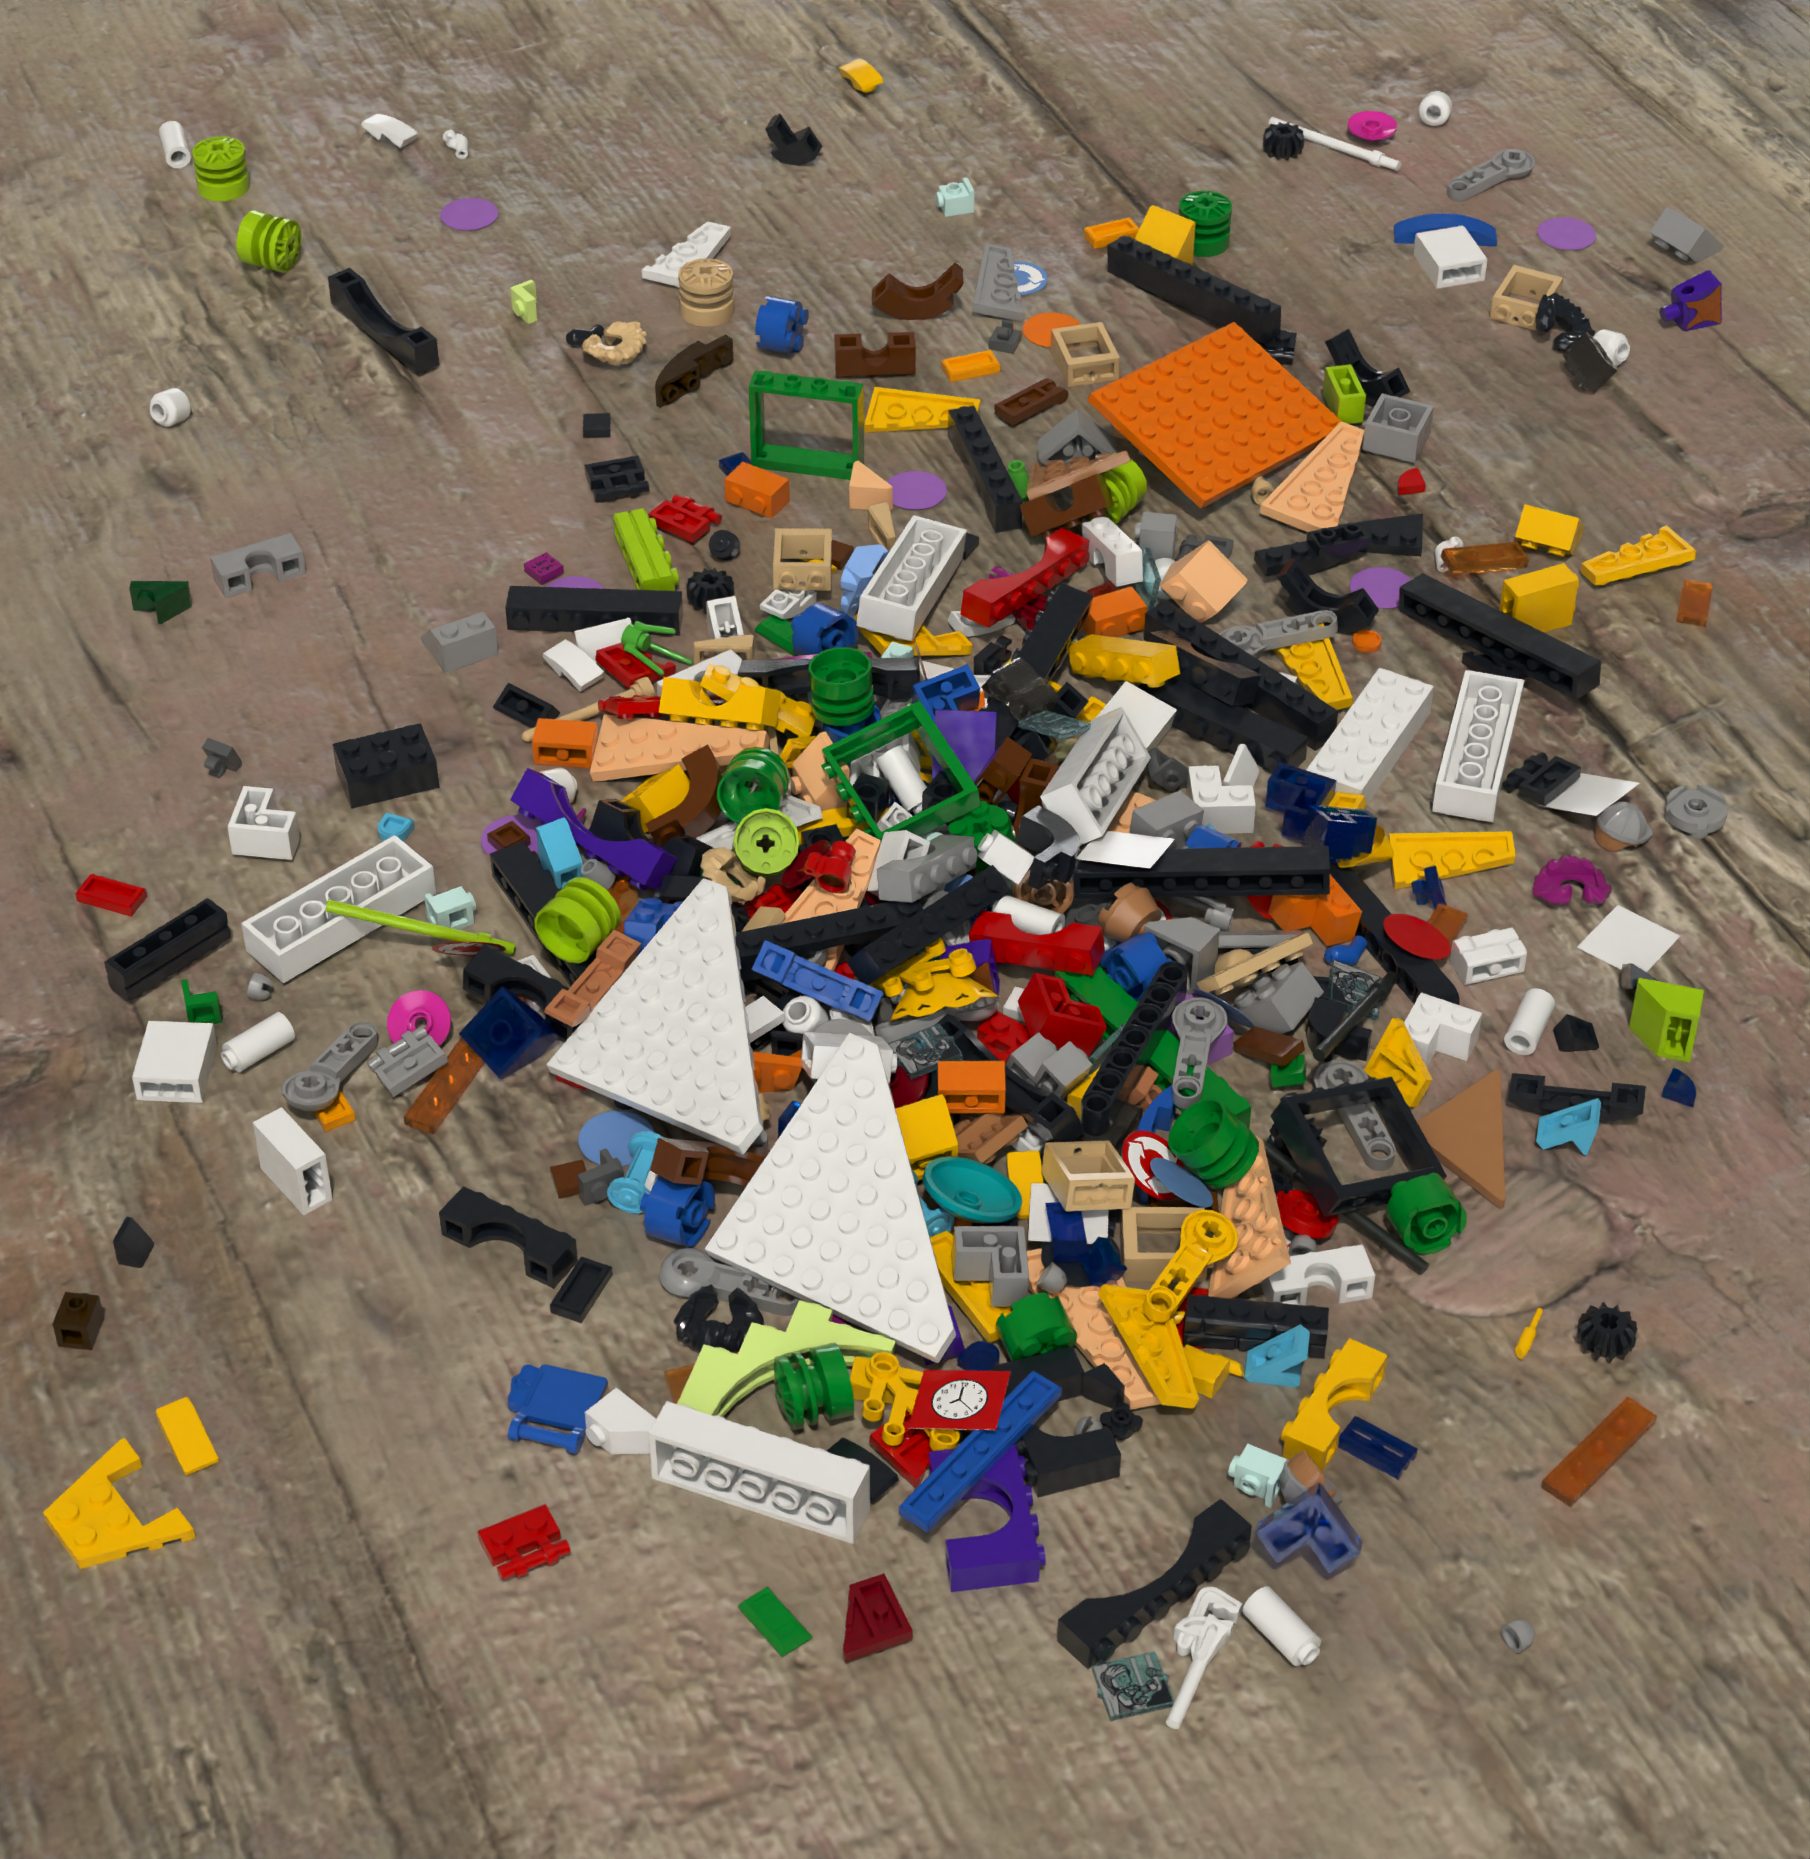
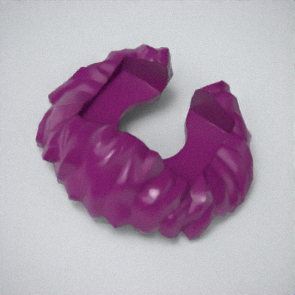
M1569 854L1567 856L1562 855L1558 860L1552 859L1546 865H1543L1539 874L1535 875L1532 894L1537 898H1543L1549 905H1567L1572 897L1571 884L1561 886V883L1567 880H1575L1584 885L1582 900L1588 904L1597 905L1603 903V900L1608 898L1607 895L1611 894L1612 887L1607 884L1602 870L1596 869L1592 862L1585 857L1580 859Z

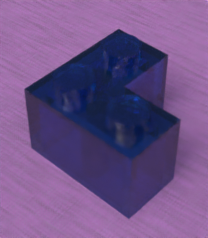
M1279 762L1268 779L1265 807L1284 813L1282 835L1311 844L1319 831L1321 821L1326 819L1325 810L1335 795L1337 780Z
M1309 805L1303 841L1309 846H1329V862L1339 863L1341 859L1352 860V857H1359L1360 853L1371 854L1377 817L1370 811L1363 809Z
M1320 1481L1259 1521L1255 1532L1276 1563L1308 1543L1329 1574L1359 1555L1363 1544L1361 1538Z

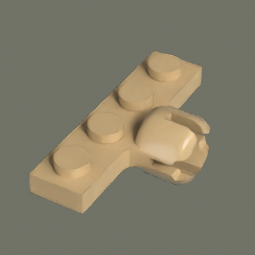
M1306 932L1254 955L1244 949L1232 950L1218 957L1215 964V974L1196 983L1200 990L1205 992L1214 991L1216 996L1229 990L1248 986L1255 981L1259 969L1265 973L1281 966L1279 960L1282 958L1286 962L1304 955L1302 949L1312 945L1313 942L1309 933Z

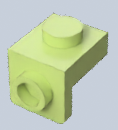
M528 280L510 287L511 304L514 313L528 324L537 321L535 282Z

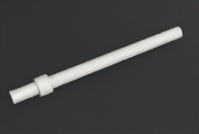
M1272 117L1269 120V126L1270 124L1278 125L1279 122L1282 124L1288 122ZM1298 126L1299 129L1303 130L1304 139L1367 160L1370 165L1376 167L1384 166L1398 171L1401 167V161L1386 157L1385 153L1374 150L1372 152Z

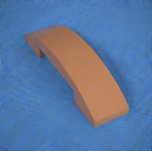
M613 930L597 948L594 961L568 990L562 988L545 1008V1013L571 1027L582 1023L589 1017L599 1001L634 961L641 948V943Z

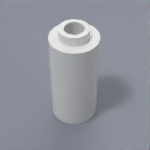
M175 121L165 122L159 129V136L166 161L173 168H183L191 160L183 127Z
M899 745L877 758L876 763L886 780H889V785L903 808L908 813L913 812L916 815L919 811H922V794L927 787L902 745Z
M1004 895L1001 899L995 901L991 911L1011 914L1013 924L1019 930L1029 934H1050L1064 929L1065 916L1063 914L1009 895Z
M1537 988L1530 989L1525 993L1504 1037L1506 1046L1512 1052L1519 1055H1529L1535 1051L1555 1008V1000L1551 994Z
M276 1012L222 1045L221 1059L228 1069L241 1072L295 1039L293 1027L282 1013Z
M1262 1587L1248 1598L1243 1607V1614L1294 1666L1308 1665L1317 1658L1320 1653L1321 1639L1271 1587Z

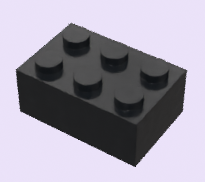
M421 723L333 743L336 772L351 809L440 788L437 761Z

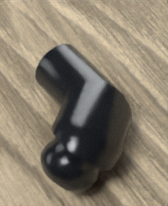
M596 324L590 330L573 329L566 334V341L571 346L582 347L584 340L593 334L601 338L604 328Z

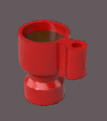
M835 841L831 846L829 857L817 852L810 853L803 871L808 875L816 877L817 884L822 889L831 893H842L846 890L852 874L850 864L853 862L856 850L845 841Z

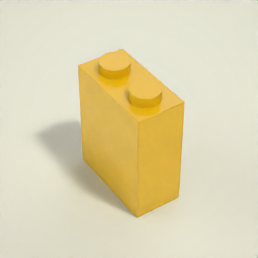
M1565 563L1503 580L1499 611L1544 633L1572 625L1579 579Z

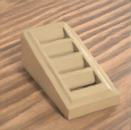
M887 502L868 506L867 529L877 544H881L890 552L896 542L890 506Z
M740 635L694 642L695 665L716 656V652L723 653L730 649L742 660H755L754 635ZM704 651H709V658L704 659Z

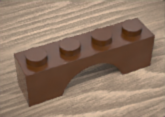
M658 1138L650 1171L673 1183L701 1185L702 1179H714L746 1187L770 1150L764 1147L750 1146L744 1154H741L717 1143Z

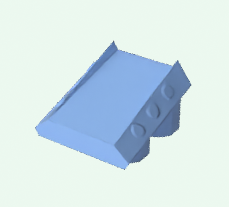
M881 544L856 547L845 565L841 577L843 596L840 610L850 617L855 615L859 608L861 594L889 553Z

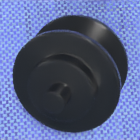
M718 530L709 540V549L714 556L721 560H731L740 550V541L736 535L728 530Z

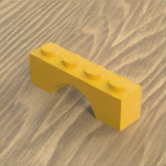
M663 677L659 713L670 715V721L687 723L688 718H695V724L713 725V720L721 721L720 726L738 728L739 723L746 724V729L764 731V726L776 727L781 691L765 687L739 685L736 693L728 702L716 706L710 700L706 689L700 686L701 682Z
M1351 1338L1348 1339L1342 1350L1337 1348L1331 1357L1328 1371L1326 1374L1321 1372L1318 1375L1310 1398L1305 1396L1298 1407L1296 1419L1294 1422L1289 1420L1282 1431L1281 1440L1284 1441L1283 1457L1292 1459L1297 1453L1305 1450L1319 1469L1324 1472L1338 1450L1341 1428L1331 1418L1329 1412L1335 1406L1347 1401H1370L1385 1378L1388 1355Z

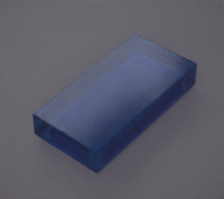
M1060 1202L1045 1203V1214L1053 1261L1088 1260L1089 1250L1082 1212L1065 1211Z

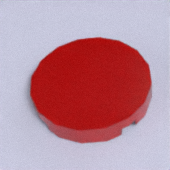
M1297 1189L1289 1190L1288 1194H1284L1283 1191L1276 1194L1282 1225L1300 1235H1309L1311 1238L1332 1236L1339 1222L1338 1214L1324 1217L1313 1194Z

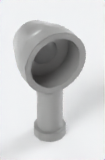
M585 851L580 854L583 862L580 870L582 877L597 882L606 890L609 889L614 883L615 873L610 871L606 864L588 857L584 854Z

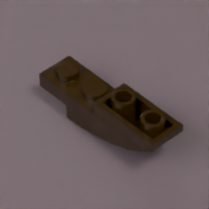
M725 334L706 345L698 340L671 359L663 368L655 383L656 406L661 408L699 388L700 378L732 362L733 339Z

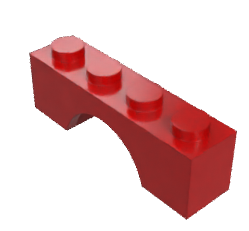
M982 910L969 932L970 942L991 939L995 959L999 963L1093 976L1102 955L1105 953L1103 929L1101 926L1071 923L1064 929L1054 933L1042 935L1029 934L1019 930L1013 924L1011 914Z

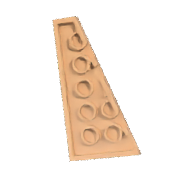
M1340 422L1261 504L1260 514L1306 532L1338 526L1363 445L1364 430Z
M604 714L590 769V776L593 782L652 775L658 774L677 764L684 771L687 769L681 758L707 744L720 766L729 765L734 755L743 749L751 747L768 749L770 739L767 731L637 717L634 719H618L617 715Z
M856 828L845 841L856 850L853 862L850 864L852 874L846 890L842 893L828 892L817 884L815 877L785 913L786 917L782 923L860 908L871 879L881 840ZM844 945L827 948V957L822 967L834 971Z
M1257 1135L1259 1152L1254 1164L1243 1177L1234 1184L1225 1187L1223 1191L1220 1214L1226 1216L1235 1226L1238 1233V1243L1236 1249L1226 1259L1214 1262L1208 1296L1234 1299L1241 1292L1253 1285L1260 1284L1265 1278L1291 1264L1264 1143Z
M1042 1248L1027 1251L1028 1289L1033 1294L1048 1293L1036 1285L1045 1270L1041 1259ZM1119 1267L1112 1277L1100 1284L1085 1287L1065 1284L1061 1292L1057 1294L1048 1293L1050 1298L1055 1299V1295L1060 1298L1077 1332L1075 1345L1094 1368L1105 1363L1125 1385L1124 1403L1130 1406V1410L1161 1404L1098 1295L1103 1284L1126 1287Z

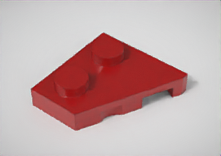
M621 643L596 650L595 660L628 689H630L631 685H634V681L643 677H647L651 682L675 674L676 664L668 661L665 665L654 662L664 671V675L661 676L633 654L624 651L625 646ZM640 651L652 661L653 655Z
M906 1410L903 1422L905 1433L901 1444L891 1446L882 1440L884 1425L870 1434L869 1443L916 1488L920 1485L928 1468L929 1452L932 1449L929 1445L930 1437L923 1429L908 1428L911 1414Z

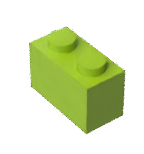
M1352 365L1325 367L1323 396L1330 411L1342 422L1349 425L1363 422L1366 395Z

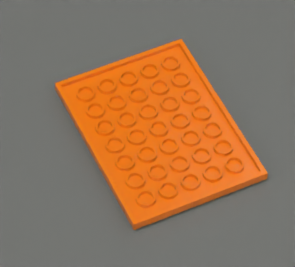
M1235 322L1090 393L1087 400L1200 509L1317 447L1342 422Z

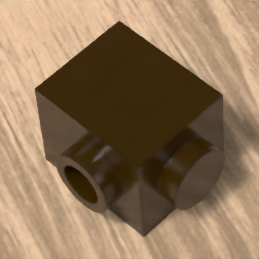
M64 1293L52 1324L58 1347L83 1350L93 1349L104 1321L99 1295Z

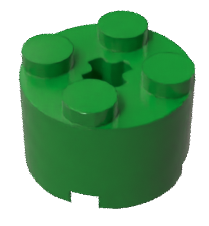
M980 801V807L956 818L948 827L950 835L974 837V848L977 851V855L980 852L978 846L987 833L991 835L994 829L1015 843L1017 842V836L1007 812L998 806L988 805L985 801ZM978 856L976 867L973 868L977 870L976 875L990 867L989 864Z
M1438 1173L1419 1176L1409 1181H1400L1392 1187V1196L1387 1205V1217L1408 1248H1412L1416 1253L1422 1255L1436 1253L1452 1244L1449 1239L1456 1232L1459 1235L1463 1232L1467 1222L1466 1211L1448 1184Z
M1036 1293L1021 1298L1011 1305L1013 1311L1005 1317L1002 1313L996 1321V1330L1011 1361L1075 1345L1077 1340V1332L1060 1298L1056 1295L1055 1299L1050 1298L1048 1293Z

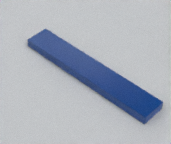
M1032 1371L1004 1399L997 1429L974 1430L899 1506V1515L928 1533L1061 1397L1062 1388L1037 1372Z

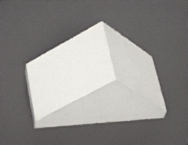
M735 596L706 602L707 630L710 640L744 635Z

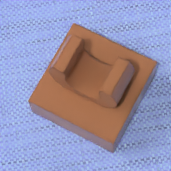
M1149 1066L1144 1069L1123 1106L1126 1109L1130 1110L1138 1103L1146 1111L1151 1102L1162 1092L1160 1087L1153 1085L1158 1074Z

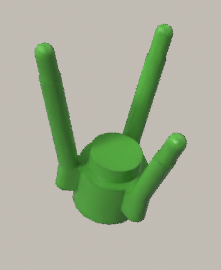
M636 621L634 625H627L623 631L621 644L625 646L624 651L633 654L661 676L664 675V671L640 652L641 650L646 651L650 648L685 664H693L691 659L651 642L652 636L648 634V631L675 634L676 631L673 628L647 625Z

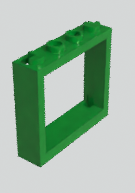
M755 370L748 386L751 465L767 470L850 480L852 469L848 467H853L856 461L864 464V384L851 381L828 380L822 377L812 378L796 374L788 375ZM764 393L852 404L853 455L765 444Z
M920 700L822 749L825 762L821 765L823 772L829 780L832 778L837 784L835 789L841 801H848L850 804L849 811L854 822L857 825L862 823L865 828L863 832L881 840V842L884 832L907 830L920 837L981 806L978 788ZM917 729L958 794L881 832L840 767Z

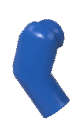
M1355 936L1349 945H1334L1331 948H1327L1324 953L1325 961L1330 965L1337 961L1347 966H1353L1358 962L1366 949L1367 940L1362 936Z

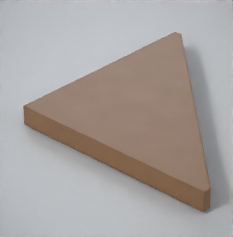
M1121 451L1114 455L1113 453L1097 454L1095 456L1096 460H1090L1086 456L1074 457L1070 459V463L1066 464L1061 459L1047 461L1045 463L1046 466L1040 467L1039 463H1033L1026 490L1028 498L1031 501L1095 474H1100L1131 461L1127 451Z
M1495 1069L1417 1121L1437 1159L1498 1208L1502 1209L1506 1198L1501 1071Z

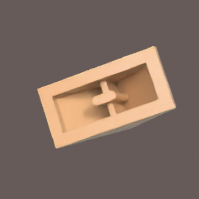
M860 461L854 462L849 484V508L868 510V506L887 502L890 510H892L893 486Z

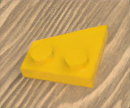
M1392 1018L1364 1071L1370 1077L1377 1079L1392 1077L1409 1107H1418L1433 1079L1403 1020Z

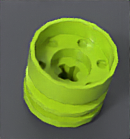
M217 136L202 140L193 147L192 158L194 160L193 164L196 171L195 177L199 195L212 201H229L243 196L249 190L250 180L246 167V152L241 141L232 137Z
M256 210L248 212L243 218L236 237V250L241 262L258 267L264 266L267 269L281 273L288 272L295 265L302 245L301 227L297 221L280 216L274 217L271 214Z
M1132 459L1128 463L1100 473L1105 477L1115 505L1108 508V514L1102 517L1109 518L1114 524H1117L1128 514L1129 510L1133 509L1144 499L1147 492V481L1144 473ZM1091 516L1086 517L1088 521H1092Z
M765 808L755 810L742 819L736 828L732 848L744 871L756 877L769 878L778 876L790 866L798 853L800 840L798 830L788 816L778 810ZM763 837H767L768 842L774 845V847L769 848L768 853H764L762 847H757L756 844L760 843Z
M575 877L569 880L563 889L557 892L555 898L551 899L537 913L534 919L535 930L541 942L558 958L569 963H581L586 961L597 950L600 943L613 930L617 929L621 921V915L615 899L605 888L588 878Z

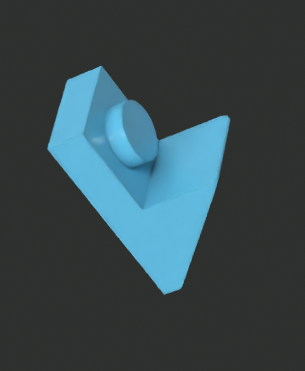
M1597 1098L1539 1117L1536 1142L1544 1150L1573 1141L1583 1155L1587 1156L1599 1127L1601 1101Z
M1300 1324L1248 1350L1244 1378L1254 1383L1298 1387L1300 1385L1302 1362L1307 1360L1310 1332Z

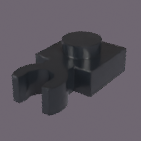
M1000 636L995 644L990 642L974 657V675H993L1001 666V661H1006L1012 655V652L1007 650L1012 640L1005 636Z

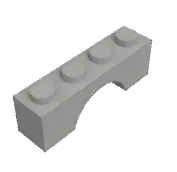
M939 835L930 840L927 855L913 859L892 860L877 868L879 900L914 902L976 867L977 861L974 837Z

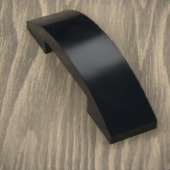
M1512 1073L1508 1101L1528 1111L1545 1116L1598 1098L1601 1101L1599 1122H1609L1642 1115L1646 1086L1612 1083L1611 1092L1546 1086L1545 1076Z

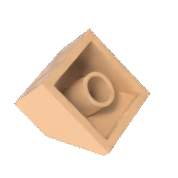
M1208 540L1170 565L1159 586L1188 615L1203 623L1217 614L1247 583L1248 579Z
M826 732L819 733L793 762L792 777H790L793 794H798L801 800L820 806L821 811L847 807V801L842 802L836 792L835 785L837 784L833 778L829 780L821 767L825 763L822 749L833 744ZM846 764L840 768L849 780V767Z

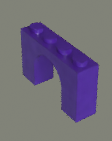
M1016 1444L960 1499H984L1002 1507L1010 1519L1005 1526L991 1534L945 1540V1564L951 1592L1039 1582L1040 1566L1046 1565L1043 1543L1037 1544L1035 1536H1039L1037 1514H1030L1029 1507L1033 1506L1032 1489L1030 1484L1024 1485V1464L1026 1462L1024 1455L1018 1456ZM955 1449L930 1451L928 1475Z

